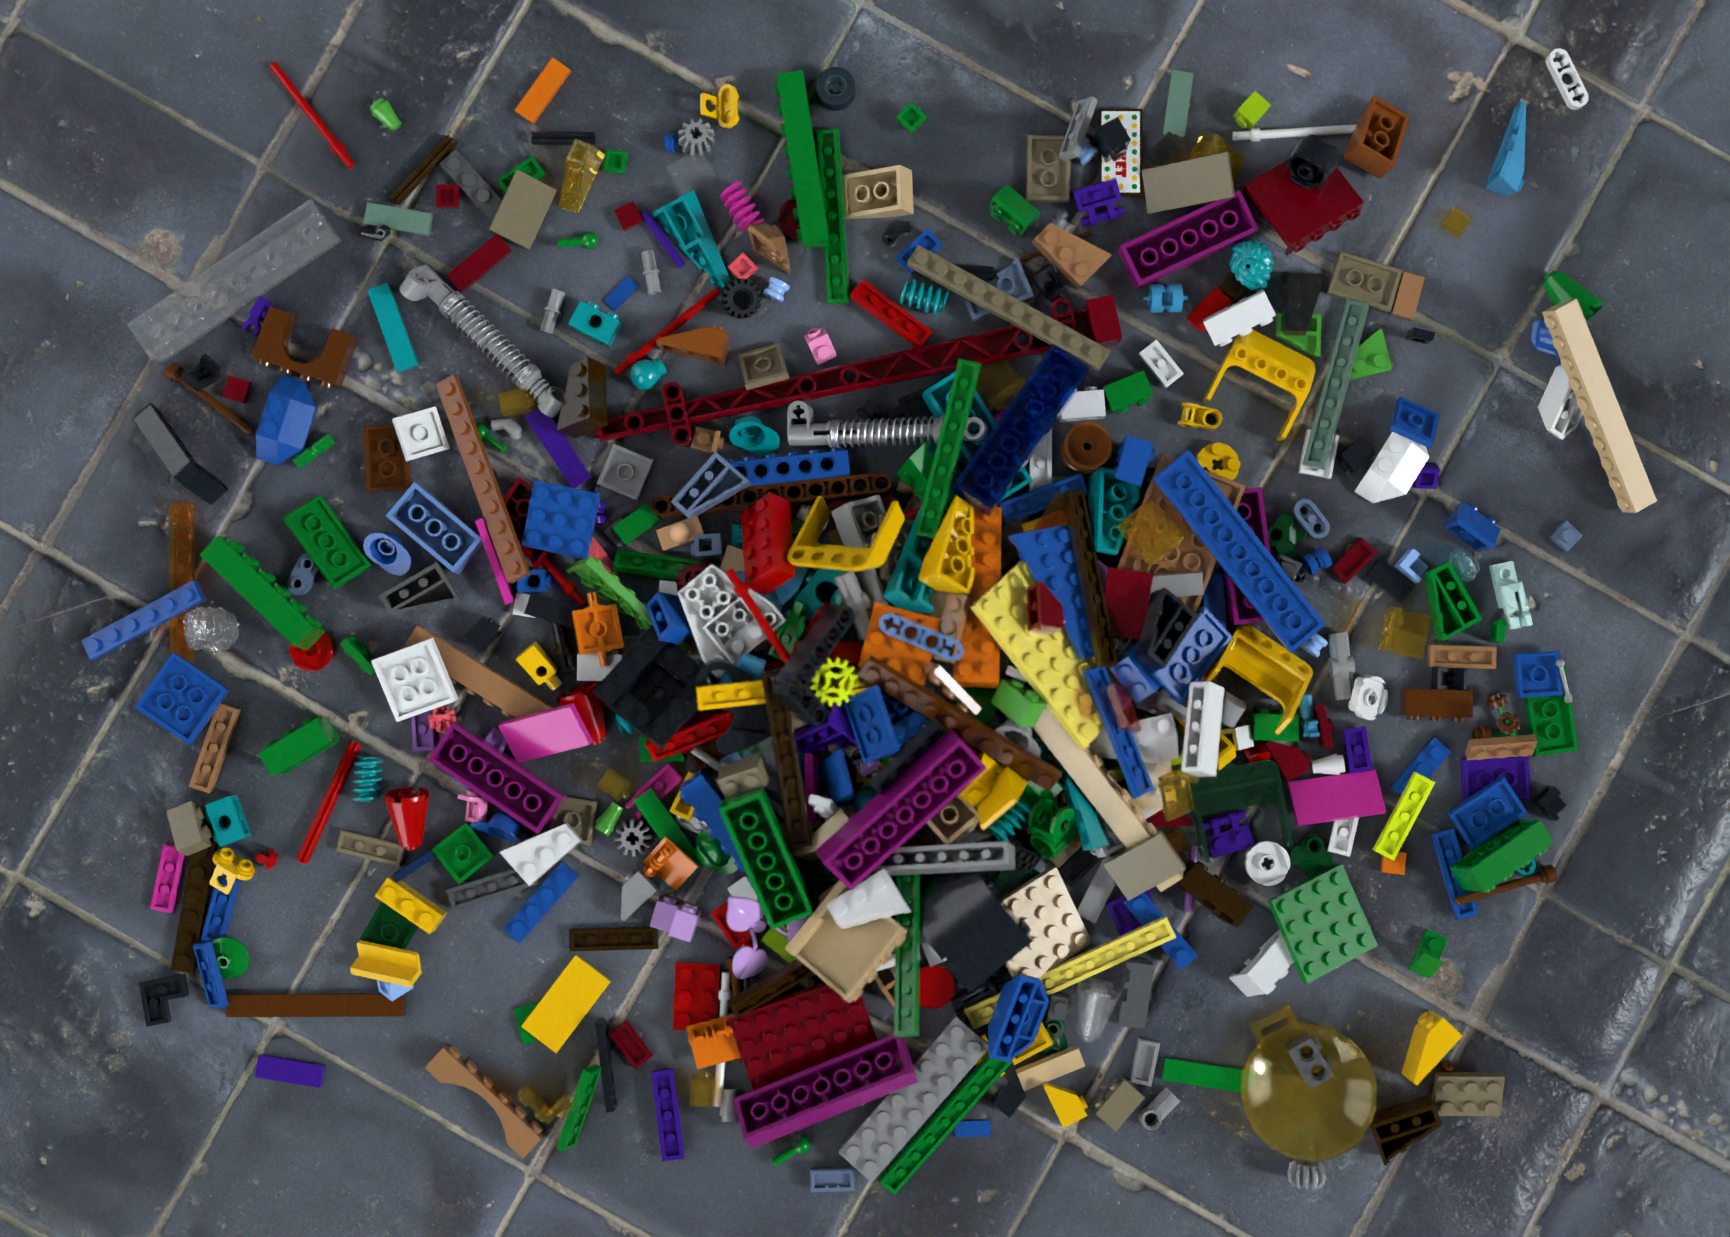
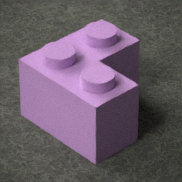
M664 896L663 899L659 898L654 909L650 927L669 932L668 936L690 942L694 937L701 911L697 910L698 906L690 903L680 905L676 903V899Z

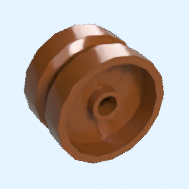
M1089 421L1078 423L1069 430L1062 441L1060 449L1062 462L1074 474L1090 475L1098 468L1103 467L1110 457L1113 447L1111 436L1098 423Z

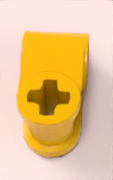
M1183 402L1181 404L1183 408L1181 419L1177 425L1185 428L1213 431L1221 424L1222 415L1216 409ZM1213 415L1216 418V424L1209 425L1205 417Z

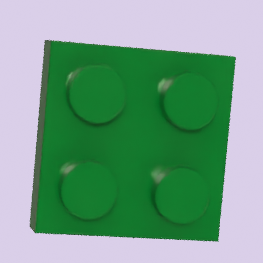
M468 821L432 849L433 853L458 884H461L495 857L478 833L472 829Z

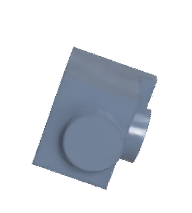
M720 533L694 535V543H691V555L696 557L697 562L723 561V540ZM709 547L711 551H704V549Z

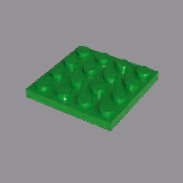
M1337 864L1267 901L1304 984L1314 981L1378 946L1342 864Z

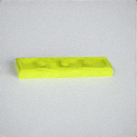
M1413 772L1372 850L1393 861L1395 860L1436 782L1417 772Z

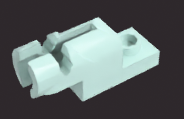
M1509 561L1489 566L1498 608H1503L1509 629L1533 625L1523 583L1517 580L1514 562Z

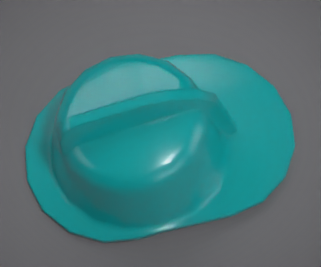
M755 416L737 417L735 426L729 433V439L732 444L758 455L771 454L780 445L778 434L771 428L764 426L760 419Z

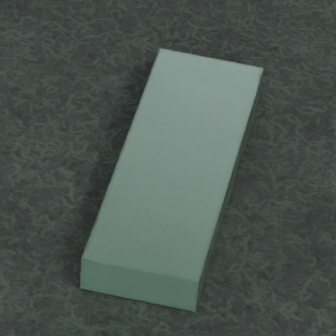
M1178 70L1171 71L1162 136L1184 139L1194 73Z
M367 202L363 224L372 227L385 224L390 230L430 236L433 214Z

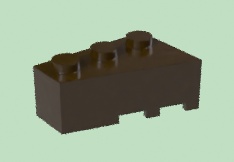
M589 357L571 363L557 431L577 438L608 426L606 365Z
M1188 860L1185 864L1186 869L1183 872V879L1176 882V884L1220 920L1238 928L1254 906L1244 900L1238 891L1227 887L1222 878L1207 872L1209 868L1202 862L1197 861L1195 863Z
M1430 1094L1365 1115L1384 1166L1394 1156L1408 1150L1407 1147L1415 1141L1422 1140L1442 1125Z

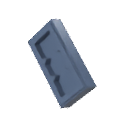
M854 1167L810 1168V1193L855 1191Z

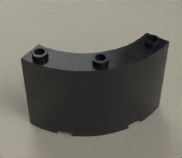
M982 871L920 874V932L940 959H947L948 963L953 967L951 972L970 992L1033 941L1029 933L1031 929L1024 920L1020 922L997 894L998 888L991 880L988 882Z

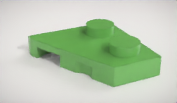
M1277 313L1275 336L1309 355L1319 358L1321 356V314L1312 315L1306 335H1283L1282 313Z
M1382 329L1377 330L1358 346L1349 381L1392 370Z

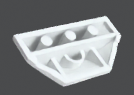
M1560 364L1555 368L1538 409L1546 430L1558 439L1563 440L1566 435L1577 428L1583 414L1577 405L1574 391L1569 385L1566 371Z
M1391 432L1354 493L1371 503L1406 495L1429 458L1426 446Z

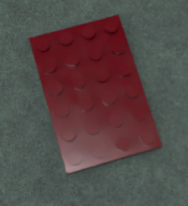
M826 983L768 1001L747 1012L739 1019H737L734 1013L727 1015L729 1026L732 1027V1034L753 1091L878 1041L862 994L856 1001L852 1000L849 1003Z

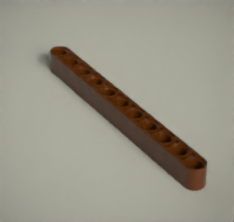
M871 473L749 486L733 495L734 502L731 505H724L722 501L700 515L744 511L771 491H776L778 496L789 500L790 506L813 504L818 496L811 495L810 491L816 486L822 488V493L819 496H823L825 502L868 498L875 495L885 496L892 490V480L886 473ZM882 479L888 482V486L885 489H879L876 483ZM857 482L866 484L865 490L861 492L856 491L854 486ZM841 484L844 486V490L842 493L836 494L832 491L833 486ZM792 489L800 491V495L797 498H790L788 496ZM750 493L756 495L753 503L745 502V497ZM677 494L658 496L653 500L652 510L659 518L686 517L671 503ZM661 503L668 504V509L665 512H658V506Z

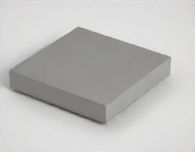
M613 444L597 485L638 501L654 460Z

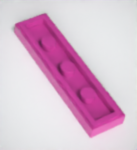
M484 517L478 518L475 522L505 605L512 603L515 600V594L511 583L507 582Z

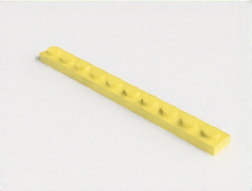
M1165 915L1060 963L1039 977V979L1042 981L1046 995L1049 996L1176 938V935ZM1000 993L990 995L964 1008L973 1029H977L990 1022Z

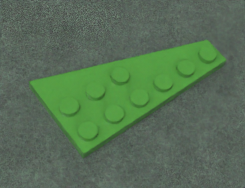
M590 556L569 564L565 569L570 575L575 572L580 576V582L586 587L596 588L598 596L610 605L616 604L617 610L625 617L628 614L634 617L637 621L636 625L641 629L648 630L653 625L646 608V603H641L636 598L634 591L628 587L625 588L619 583L620 579L615 574L606 571L599 559ZM684 642L681 644L673 643L683 652L688 647Z

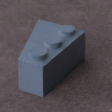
M715 452L674 497L671 503L691 520L751 484L748 479Z

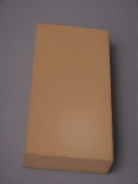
M1408 272L1402 273L1390 315L1411 321L1414 319L1425 277Z

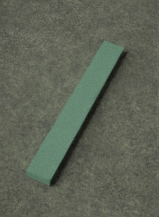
M1350 299L1346 301L1304 455L1303 466L1321 470L1326 468L1367 317L1368 302Z

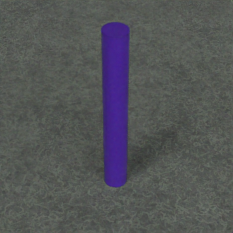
M649 211L643 212L641 217L678 269L682 268L686 263Z

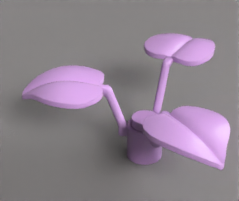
M728 897L726 917L729 927L739 932L750 928L753 947H741L735 953L732 961V970L737 979H744L757 975L767 965V954L764 950L757 949L755 933L762 932L766 924L769 923L766 917L764 918V912L759 902L745 897ZM811 915L788 923V931L783 930L781 927L775 929L783 935H788V942H790Z

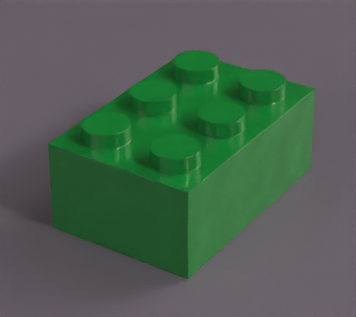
M311 717L301 723L303 727L296 730L293 728L282 735L283 739L273 740L264 745V750L258 753L270 775L272 777L285 775L340 742L341 738L329 718Z

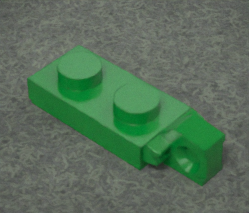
M796 601L793 609H788L787 613L783 615L786 621L778 628L776 633L790 656L794 643L799 642L807 621V617L804 615L808 604L802 601ZM772 645L768 655L782 661Z

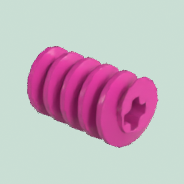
M742 181L733 183L720 195L721 201H726L724 206L726 209H730L728 213L734 217L733 222L738 224L737 229L740 232L748 231L749 226L758 225L764 221L763 218L756 219L760 214L759 211L752 212V209L756 206L755 203H747L751 196H743L747 189H739L743 183Z

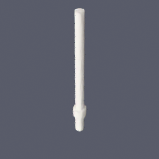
M1357 124L1272 130L1252 128L1249 131L1233 132L1232 139L1233 141L1250 140V142H1259L1260 139L1353 134Z
M722 972L721 989H719L718 996L720 1000L719 1017L728 1015L729 1005L727 1000L732 998V990H730L731 972ZM725 1062L716 1064L714 1106L721 1107Z

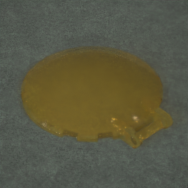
M1289 1004L1282 1006L1281 1010L1261 1020L1249 1022V1028L1258 1044L1248 1057L1243 1070L1241 1098L1247 1119L1257 1135L1280 1154L1303 1161L1332 1159L1353 1148L1364 1137L1363 1135L1372 1123L1376 1111V1079L1371 1065L1361 1049L1351 1039L1333 1028L1320 1024L1299 1023ZM1285 1017L1287 1018L1289 1024L1265 1036L1262 1035L1261 1029ZM1306 1032L1309 1033L1311 1038L1316 1036L1322 1046V1049L1319 1050L1323 1057L1327 1055L1334 1066L1331 1068L1334 1076L1312 1089L1308 1086L1285 1047L1286 1043ZM1303 1046L1300 1049V1053H1308L1311 1047ZM1315 1065L1311 1071L1317 1073L1322 1069V1066Z

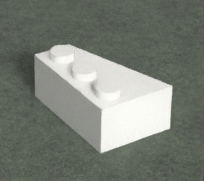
M1280 930L1273 934L1259 948L1261 951L1252 961L1247 959L1244 962L1246 965L1245 969L1239 974L1233 973L1229 977L1247 997L1271 993L1276 987L1275 983L1277 980L1285 977L1290 971L1289 967L1294 963Z

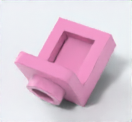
M823 327L813 328L804 336L817 365L837 356L831 340Z
M467 790L466 794H458L457 799L467 801L465 821L485 823L488 813V800L471 790Z

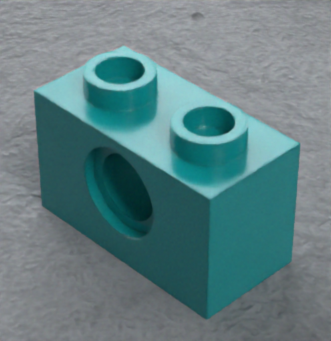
M580 301L568 323L569 326L610 348L622 326L618 320L619 317L610 311H607L606 314L599 311L600 307L593 302L588 301L584 303ZM594 318L602 319L599 327L591 326Z
M237 795L228 796L205 805L206 819L212 824L214 830L212 832L213 838L217 844L219 843L220 847L252 836ZM224 816L230 819L228 827L223 824Z

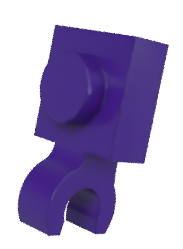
M259 296L249 312V319L244 322L242 329L248 331L250 326L254 325L255 330L252 334L258 337L262 329L260 322H264L269 306L272 307L274 304L266 298Z

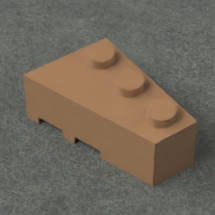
M1052 223L1046 226L1032 241V244L1076 289L1087 281L1112 256V254Z

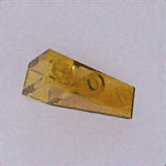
M578 139L574 140L566 157L559 202L560 208L577 215L605 156L593 145Z

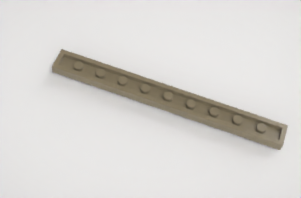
M919 245L907 262L909 268L1098 372L1110 354L1111 350Z

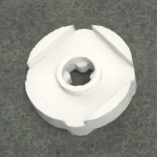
M1372 675L1355 679L1348 706L1357 717L1374 720L1377 714L1383 713L1388 701V690H1385L1383 686L1385 684L1384 680Z
M1260 841L1246 851L1244 860L1245 870L1248 876L1256 883L1265 886L1276 885L1284 880L1290 868V858L1287 851L1279 844L1271 841ZM1266 857L1269 860H1273V863L1270 864V869L1262 866V862H1264Z

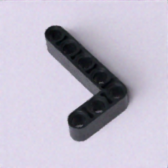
M148 403L133 417L167 469L181 485L210 505H213L228 491L226 485L219 478L195 461L156 406Z
M838 604L828 605L773 682L774 692L805 723L823 726L828 720L829 713L827 708L807 686L853 623L855 615L850 607Z

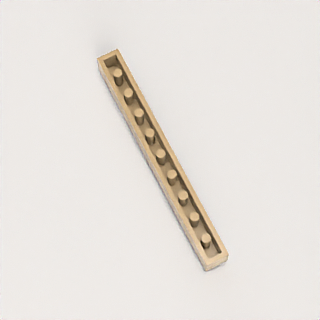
M1577 299L1563 300L1542 312L1544 323L1550 331L1553 345L1558 351L1561 365L1566 371L1569 385L1574 391L1577 405L1582 411L1585 425L1592 436L1593 445L1601 458V465L1607 473L1609 485L1617 498V505L1622 512L1637 513L1656 502L1657 499Z
M1045 705L1033 729L1124 846L1129 849L1156 834L1157 830L1152 823L1148 824L1144 819L1141 808L1137 805L1134 806L1127 790L1120 788L1113 772L1107 771L1103 766L1102 758L1097 753L1094 754L1089 748L1090 744L1080 750ZM1184 871L1156 885V887L1162 892L1183 879Z

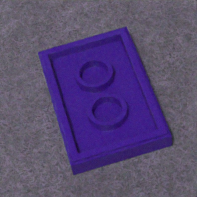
M1529 756L1484 760L1460 758L1462 802L1501 776L1505 777L1519 800H1531Z

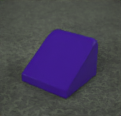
M1425 463L1414 481V488L1436 489L1440 472L1437 463Z

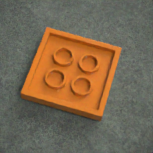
M875 602L858 669H861L870 655L919 685L924 686L927 676L924 667L930 662L932 653L884 633L880 629L879 621L883 615L891 613L938 632L941 619ZM890 618L889 621H884V624L887 626L886 630L893 627L898 629L896 634L900 635L901 627L905 624L901 621L899 626L893 622V618ZM913 626L907 627L904 632L907 639H914L918 633L917 629ZM930 635L926 638L927 647L934 648L936 636Z

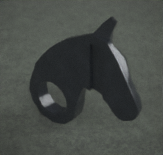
M722 659L709 660L699 668L695 677L696 686H704L706 676L714 670H724L729 673L732 683L753 680L744 670ZM766 704L725 707L724 709L732 712L734 717L728 730L716 739V745L721 754L730 755L771 737Z

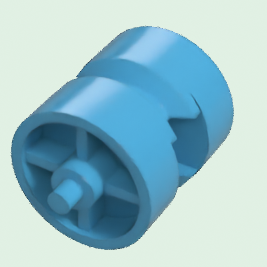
M1150 284L1148 295L1143 296V301L1148 303L1149 313H1162L1164 309L1168 313H1179L1182 311L1183 301L1188 300V296L1183 295L1182 284H1168L1167 287H1164L1163 284Z

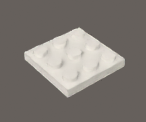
M434 638L371 660L396 722L458 700Z

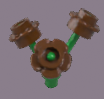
M1500 691L1488 695L1486 705H1489L1491 710L1498 709L1500 713V719L1497 720V727L1501 729L1500 733H1491L1489 727L1479 724L1472 731V739L1519 736L1517 732L1520 727L1519 717L1514 713L1505 712L1503 706L1508 703L1506 700L1507 695L1501 694Z

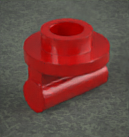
M270 848L268 855L257 852L254 856L259 863L266 862L265 870L268 871L271 867H275L278 854L274 853L275 850L273 848Z

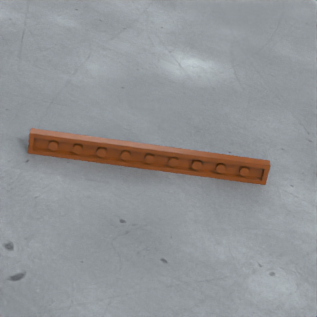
M453 374L435 385L507 582L513 583L531 573L458 376Z

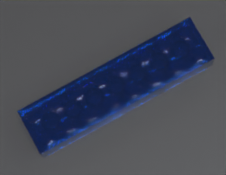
M1053 344L954 483L952 493L990 517L1086 380L1090 367Z

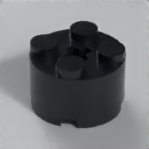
M1308 135L1307 138L1299 142L1285 163L1286 171L1289 170L1291 173L1290 179L1298 186L1311 190L1313 187L1320 189L1336 169L1339 152L1336 147L1328 145L1315 135Z

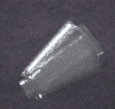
M1089 977L1088 981L1082 980L1077 983V1033L1083 1041L1094 1042V1040L1100 1038L1121 997V988L1119 986L1118 989L1113 988V983L1110 981Z

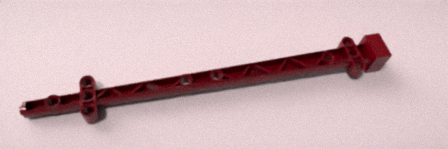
M1113 295L1087 300L1083 309L1073 311L1071 302L1066 298H1058L1053 302L1050 310L1051 318L1105 348L1118 346L1123 337ZM1057 305H1064L1067 312L1065 314H1058L1055 307ZM1012 325L789 376V379L746 390V387H741L689 400L685 399L684 391L678 383L668 382L662 389L665 405L607 418L608 426L593 431L595 439L599 438L600 442L670 428L673 441L678 446L686 447L693 441L691 427L693 423L788 405L794 401H808L956 371L959 359L981 363L982 366L1056 351L1058 349ZM1020 335L1026 336L1028 343L1020 345L1017 342V337ZM1059 350L1060 358L1064 363L1072 364L1077 361V359L1068 357ZM846 373H854L856 379L853 382H846L844 380ZM804 382H811L813 388L810 391L804 392L801 390V385ZM671 388L679 390L677 397H668V392ZM675 410H683L681 419H673L672 414ZM638 418L640 420L639 427L631 429L630 421ZM682 430L687 431V439L678 441L677 434Z

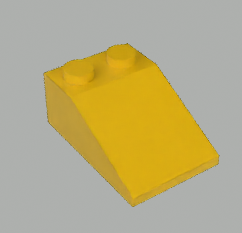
M1003 763L998 767L990 792L977 804L980 826L983 830L1017 802L1029 782V779L1005 766Z
M1431 1010L1424 1012L1420 1015L1418 1023L1414 1027L1401 1074L1415 1085H1418L1463 1036L1442 1016Z

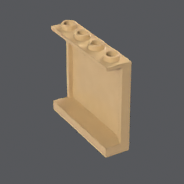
M839 880L785 947V950L807 966L841 995L845 1001L851 1003L852 1000L856 1001L861 996L864 985L867 982L870 983L876 977V970L880 965H884L889 961L892 956V950L904 942L906 939L905 934L908 931L891 917L842 929L826 906V904L850 890Z

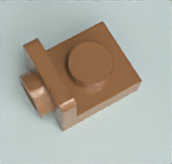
M696 426L691 448L712 454L718 453V450L723 449L725 437H722L721 431Z

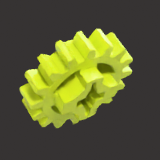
M836 656L834 661H831L828 657L826 663L821 666L811 680L813 684H810L809 688L816 690L813 694L816 697L820 696L819 701L822 704L827 700V705L830 707L833 705V702L841 706V700L844 699L847 703L849 702L847 697L849 694L855 696L852 688L859 686L854 682L858 675L851 673L855 668L852 665L847 667V660L844 659L840 663L839 657ZM839 667L842 669H839L838 671H831L829 668ZM823 674V681L819 684V678ZM831 677L836 679L837 684L835 686L831 684ZM848 679L847 687L844 689V682ZM829 692H836L838 695L828 696L826 694H828Z

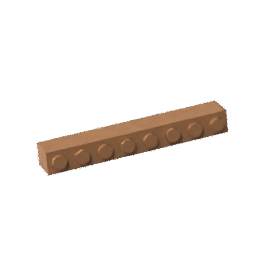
M416 626L403 647L405 648L434 638L451 682L454 684L457 682L464 685L463 690L473 696L476 693L482 696V701L487 705L500 707L502 709L501 713L508 718H518L555 708L423 626Z

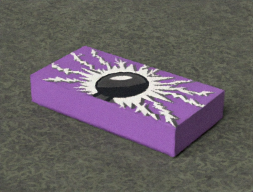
M855 742L849 743L843 748L844 753L863 778L881 765L879 760L864 764L859 747L855 745Z

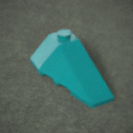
M1100 467L1088 476L1087 497L1095 551L1117 555L1126 533L1127 523L1131 520L1133 507L1138 501L1140 486L1116 479L1115 470Z

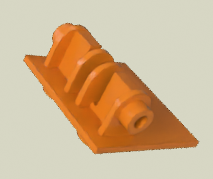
M665 836L643 861L646 864L643 868V875L649 878L657 874L676 891L696 870L698 865Z
M727 1016L686 1026L688 1041L692 1047L697 1069L741 1058Z

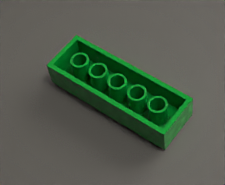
M218 535L200 553V556L294 647L308 650L326 632L321 627L323 622L315 615L311 616L307 613L306 610L308 608L301 601H296L290 597L291 591L284 585L280 586L276 583L275 580L277 578L270 571H265L259 567L261 563L253 555L249 556L245 553V547L240 542L232 540L230 537L224 538Z
M761 787L721 800L719 804L720 814L771 930L813 914L814 903L764 788Z

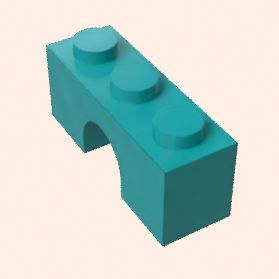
M819 568L816 573L812 571L804 581L807 583L803 590L798 589L791 598L794 601L791 607H794L796 601L807 603L808 607L804 616L807 617V620L811 621L819 608L825 603L818 594L820 584L823 581H830L837 586L834 577L849 570Z

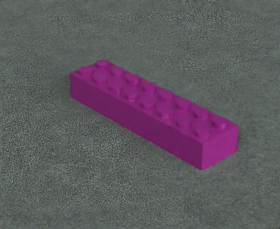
M951 728L882 796L877 794L816 849L821 861L852 890L987 767Z
M893 1034L734 1098L743 1138L752 1148H755L918 1082L906 1042L902 1037H895Z

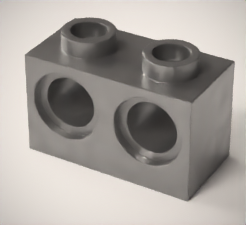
M1306 1032L1285 1044L1288 1053L1310 1089L1334 1076L1331 1068L1334 1066L1327 1055L1324 1057L1321 1055L1319 1050L1322 1049V1046L1316 1036L1311 1038L1309 1033ZM1303 1046L1311 1047L1308 1053H1300V1049ZM1315 1065H1321L1322 1069L1319 1072L1314 1073L1311 1071Z

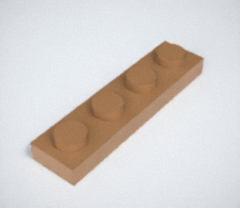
M224 703L219 705L213 714L189 787L209 794L213 793L241 709Z

